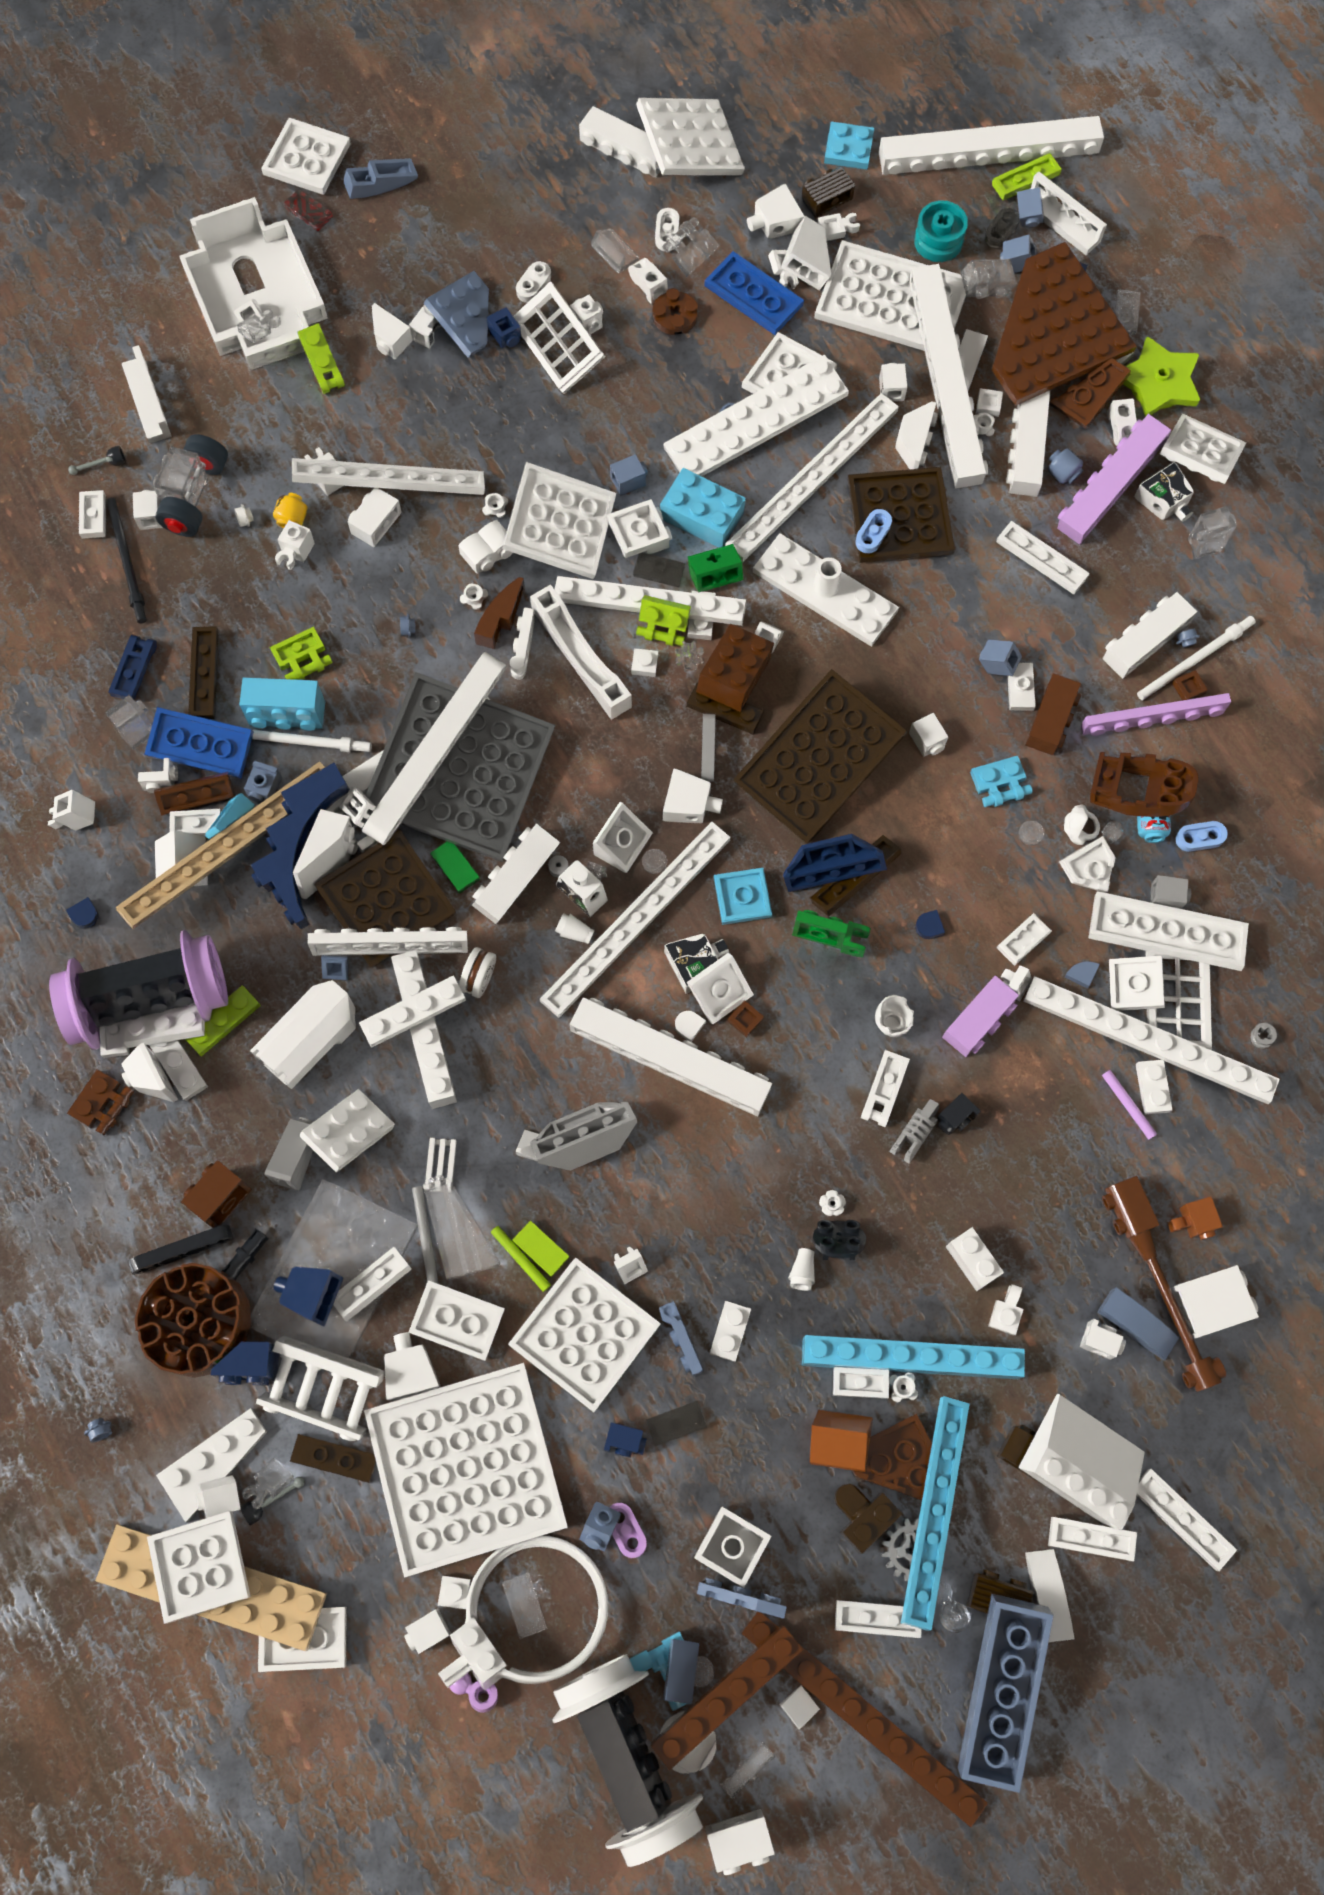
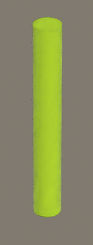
M496 1226L490 1232L543 1292L551 1286L547 1279L499 1226Z

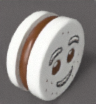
M478 947L472 950L459 982V987L463 993H472V996L480 998L483 995L495 967L496 954L483 951V949Z

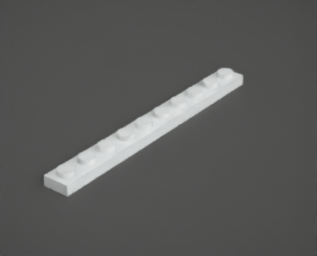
M882 393L876 397L729 539L725 546L733 544L741 561L744 562L898 412L899 406Z
M711 822L540 998V1002L560 1018L730 841V836Z
M1035 976L1024 998V1002L1266 1104L1271 1103L1280 1080L1277 1077Z

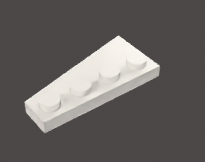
M253 1409L247 1410L156 1475L185 1522H189L198 1510L195 1494L200 1493L199 1483L229 1476L237 1464L248 1455L267 1433Z

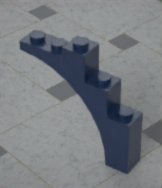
M335 763L328 765L281 792L285 799L281 804L289 816L266 828L270 835L266 840L274 852L251 864L255 872L251 876L259 888L263 886L268 892L272 891L279 904L284 902L288 909L284 912L291 925L296 924L300 929L307 927L310 923L302 907L299 889L293 875L294 868L320 810H327L350 790Z

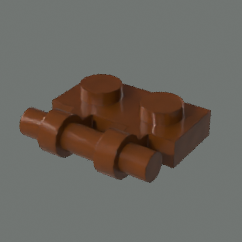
M97 1069L67 1114L92 1128L97 1120L101 1121L95 1131L105 1136L109 1128H113L117 1123L116 1118L122 1109L127 1108L130 1104L129 1099L134 1091L125 1086L122 1092L117 1094L116 1091L121 1084ZM109 1101H114L107 1114L102 1113Z

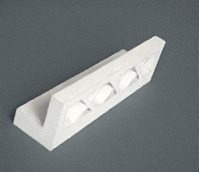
M1036 173L1030 189L1038 188L1040 183L1046 190L1045 192L1040 188L1044 223L1083 254L1087 255L1101 242L1107 224L1042 173ZM1057 197L1061 199L1063 205L1058 202ZM1073 210L1079 214V217L1075 215ZM1091 224L1098 228L1097 232L1091 227Z
M138 345L132 347L136 359L121 364L150 444L172 436L147 363Z

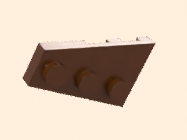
M1111 358L1089 373L1088 377L1069 387L1058 398L1055 397L1050 400L1049 404L1087 430L1130 376L1131 370Z

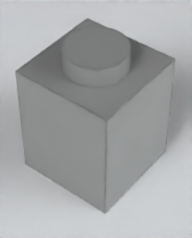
M1158 875L1151 884L1150 903L1182 909L1186 903L1190 902L1191 888H1188V879Z

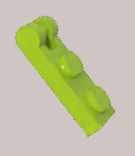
M319 323L297 331L322 393L326 394L335 387H344L345 383ZM331 372L333 378L325 380L323 375Z

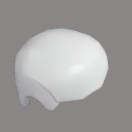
M891 995L885 997L878 1005L875 1013V1022L885 1035L900 1037L905 1035L913 1026L914 1011L908 1007L906 998Z

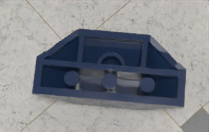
M848 834L802 845L783 873L788 892L887 870L882 850L854 834Z

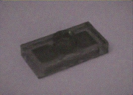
M642 552L638 555L633 576L679 588L685 570V563Z

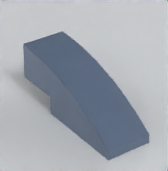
M411 158L369 160L368 167L346 168L343 182L350 199L392 191L416 180L418 174Z
M1117 1287L1109 1292L1097 1311L1119 1327L1118 1330L1164 1361L1179 1339L1162 1321Z

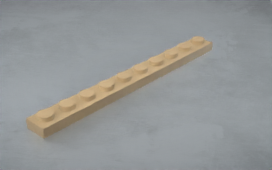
M320 761L116 906L117 912L132 929L139 926L266 834L267 827L289 816L281 802L285 801L281 792L325 768Z

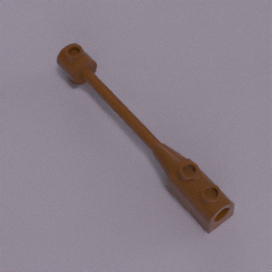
M1134 1176L1104 1189L1106 1195L1102 1196L1103 1204L1108 1211L1114 1209L1118 1218L1113 1221L1117 1234L1119 1236L1125 1234L1142 1259L1147 1262L1192 1361L1191 1364L1185 1366L1187 1372L1182 1373L1185 1385L1189 1389L1194 1387L1196 1392L1221 1383V1379L1226 1377L1223 1363L1218 1357L1211 1358L1209 1356L1202 1359L1156 1258L1157 1253L1150 1230H1153L1160 1224L1138 1177Z

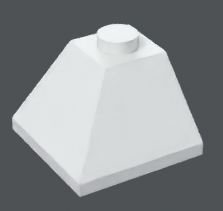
M144 1043L138 1045L122 1063L125 1071L122 1073V1077L128 1087L132 1086L139 1093L171 1102L177 1101L178 1098L156 1055Z

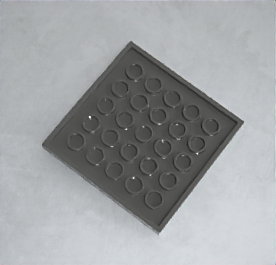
M415 672L366 792V797L376 807L458 690L457 687ZM486 699L400 824L503 862V857L509 848L555 725Z

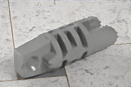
M930 1099L923 1110L918 1108L889 1152L896 1155L907 1141L912 1146L906 1152L904 1161L910 1164L938 1121L934 1117L939 1110V1104Z

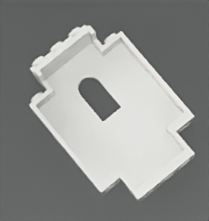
M255 197L190 219L200 249L190 251L179 257L219 355L222 356L242 349L250 370H254L305 352L297 331L328 318L324 303L287 219L265 226ZM240 259L252 260L257 267L265 288L244 295L233 269L234 264ZM251 299H256L266 320L246 332L233 311Z

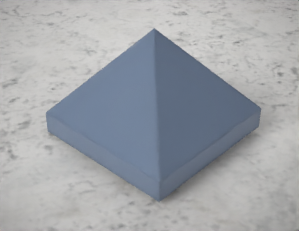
M321 956L322 979L348 980V957Z

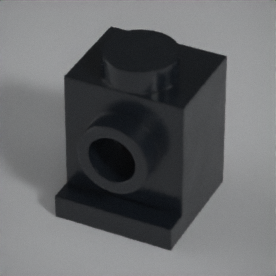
M961 1093L937 1117L938 1126L947 1135L952 1134L956 1129L961 1132L971 1122L968 1117L974 1120L981 1111Z

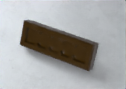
M301 1434L297 1436L290 1462L367 1483H371L376 1466L375 1454Z

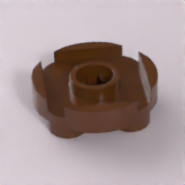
M675 288L668 289L653 304L655 326L660 331L669 335H675V332L681 331L682 334L687 333L697 322V302L684 292L678 291ZM678 310L680 315H671V311Z

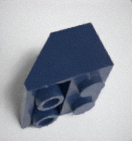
M241 1342L211 1369V1376L219 1378V1382L225 1383V1385H241L242 1380H247L246 1383H252V1385L269 1386V1381H275L278 1372L279 1353L273 1351L274 1344L270 1342Z

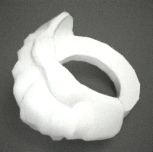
M1077 805L1066 815L1064 830L1074 844L1083 845L1085 841H1090L1098 836L1100 823L1097 817L1087 810L1085 805ZM1088 817L1093 820L1095 830L1092 834L1082 831Z

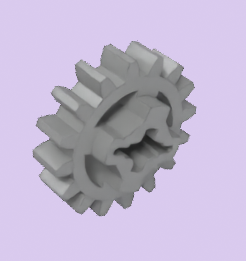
M908 1518L903 1519L902 1527L897 1522L893 1523L895 1531L887 1530L885 1533L890 1539L881 1543L887 1547V1551L881 1554L882 1557H889L890 1559L885 1566L887 1568L895 1567L894 1576L896 1577L904 1573V1581H908L910 1570L901 1566L896 1558H903L908 1562V1566L911 1567L912 1555L906 1553V1548L910 1547V1542H912L913 1546L915 1544L916 1533H914V1530L917 1531L919 1519H915L913 1525L910 1524ZM903 1533L901 1544L899 1547H894L897 1537Z

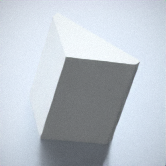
M619 802L593 842L594 855L622 872L627 873L653 832L622 802Z
M173 830L156 840V878L205 844L206 837ZM208 876L194 886L208 885Z

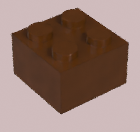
M217 1160L214 1164H209L203 1170V1177L196 1185L192 1184L185 1191L184 1199L181 1201L182 1204L212 1228L221 1226L252 1190L244 1181Z

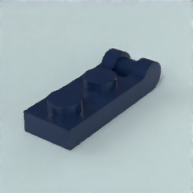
M130 636L108 691L110 696L132 702L135 701L151 656L156 651V640H142L140 636ZM138 649H142V652H141V653L136 652V651H137Z

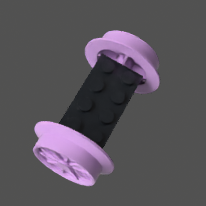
M182 930L180 933L181 948L87 972H84L77 959H69L66 971L51 974L49 980L54 1015L65 1041L69 1045L86 1042L92 1050H97L100 1047L99 1027L110 1026L126 1020H134L153 1013H162L165 1010L189 1006L193 1003L196 1004L202 1019L205 1022L209 1021L212 1009L228 1005L226 981L212 938L209 935L193 939L186 930Z

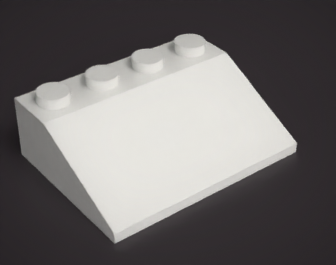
M1057 1394L1019 1468L1102 1524L1122 1530L1135 1505L1145 1452L1060 1394Z

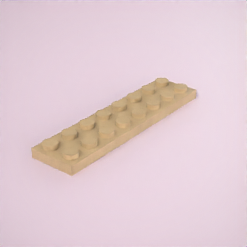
M116 1524L95 1581L160 1603L147 1537L152 1535ZM244 1566L251 1597L196 1614L303 1651H308L327 1593Z

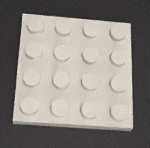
M638 99L636 105L662 175L743 174L745 168L718 99Z
M526 462L502 549L594 579L609 524L607 515L612 512L616 493Z
M575 1257L508 1345L595 1413L661 1323Z

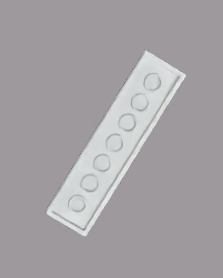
M823 355L663 443L664 449L679 473L682 468H685L699 476H704L847 397L849 391L827 357Z

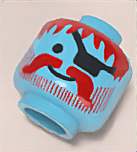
M1137 816L1138 835L1148 843L1164 841L1165 837L1171 832L1170 816Z

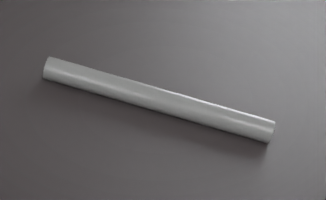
M417 1186L412 1188L427 1282L430 1280L438 1283L423 1187Z

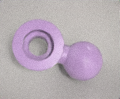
M468 1673L450 1686L451 1691L455 1694H469L470 1704L478 1712H488L497 1704L498 1693L496 1686L493 1684L484 1691L478 1681L472 1683ZM482 1693L489 1695L488 1700L485 1702L478 1700Z

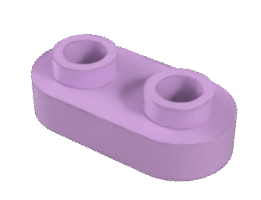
M615 1503L610 1508L622 1512L625 1515V1520L622 1523L616 1524L612 1535L623 1555L629 1558L639 1557L646 1549V1538L630 1507L624 1503ZM634 1537L637 1539L638 1546L635 1549H630L627 1546L629 1538Z

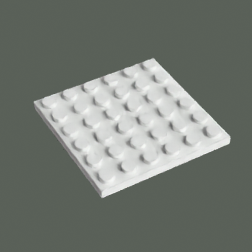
M524 1363L364 1410L404 1578L568 1528Z

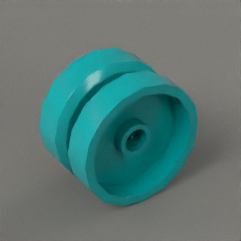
M938 200L926 205L919 214L915 232L914 245L917 252L932 262L950 261L959 255L968 227V218L965 211L950 201Z

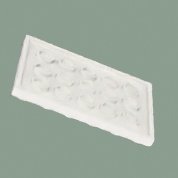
M842 240L831 268V276L826 282L814 318L925 351L910 286V275L912 268L928 265ZM940 269L941 273H945V293L950 295L951 306L949 310L950 314H954L956 327L972 278Z

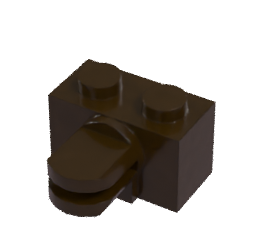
M853 1484L842 1485L835 1492V1504L850 1520L840 1533L859 1554H863L902 1515L901 1511L883 1492L879 1493L872 1501L867 1499Z

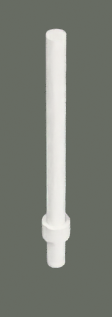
M1249 616L1240 623L1228 627L1224 634L1137 692L1139 699H1146L1230 640L1235 641L1241 637L1245 630L1256 623L1254 617Z
M253 730V740L340 749L341 752L350 753L352 750L371 752L372 749L371 742L354 741L349 737L335 739Z

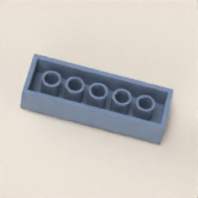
M991 1594L958 1763L961 1779L1020 1793L1054 1616L1049 1607Z

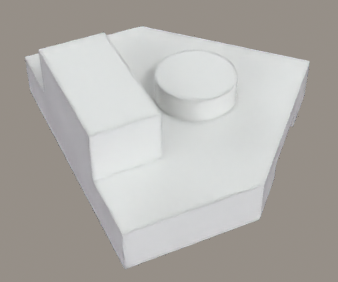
M1102 836L1066 856L1059 863L1072 884L1106 893L1109 890L1112 868H1114L1116 857Z

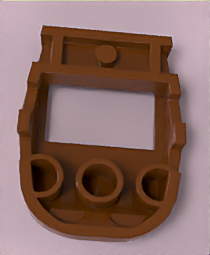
M1100 752L1090 794V803L1130 816L1160 817L1174 815L1183 811L1194 800L1198 786V773L1188 763L1172 758L1167 761L1158 760L1154 754L1146 753L1145 757H1131V753H1120V757L1117 758L1105 756V752ZM1122 772L1149 776L1144 801L1136 800V803L1124 801L1122 796L1117 795Z

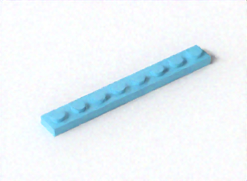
M945 1396L941 1397L939 1401L901 1619L902 1624L926 1631L932 1630L970 1405L969 1403Z

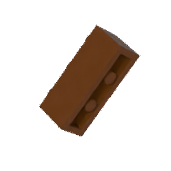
M1055 673L1052 674L1025 746L1052 756L1057 748H1062L1067 736L1062 733L1065 727H1070L1074 714L1070 713L1072 706L1077 707L1082 693L1078 692L1080 682Z

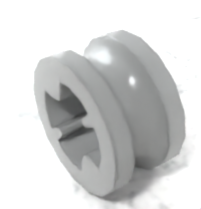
M1268 1023L1258 1024L1251 1032V1042L1254 1046L1261 1049L1270 1047L1277 1038L1276 1029ZM1265 1031L1268 1033V1036L1262 1040L1259 1035Z

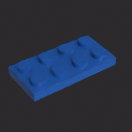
M734 251L704 281L706 288L774 335L801 309L804 303L802 298Z
M157 707L144 755L160 760L170 758L173 763L218 774L228 772L229 776L242 779L254 731Z

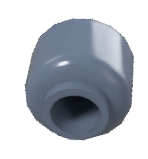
M1070 448L1062 452L1058 449L1048 459L1051 462L1048 467L1049 473L1061 484L1067 482L1071 484L1084 471L1082 469V459Z

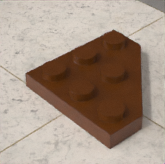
M915 1414L871 1436L866 1471H853L855 1477L922 1501L932 1442L918 1415Z

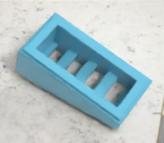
M242 793L236 795L227 803L205 833V837L210 839L251 811L255 804Z

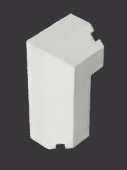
M333 980L314 985L250 1051L258 1060L261 1059L264 1062V1066L292 1089L334 1044H342L356 1029L355 1006L348 993Z

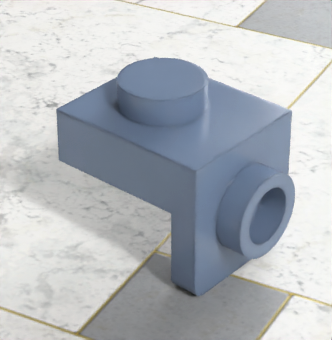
M595 1502L579 1540L585 1542L592 1549H600L605 1552L619 1520L620 1512Z

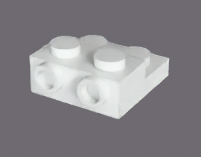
M652 499L607 515V520L625 558L642 552L650 555L669 548V540H672L670 529L668 526L664 527L661 510L659 507L655 508Z

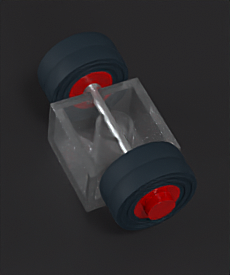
M193 434L189 436L183 449L170 446L168 453L162 458L160 472L155 475L153 480V488L161 502L155 519L163 528L184 537H192L197 533L203 515L196 507L208 480L206 474H220L228 459V451L222 444L210 437Z

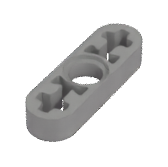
M703 714L701 779L714 782L715 714Z

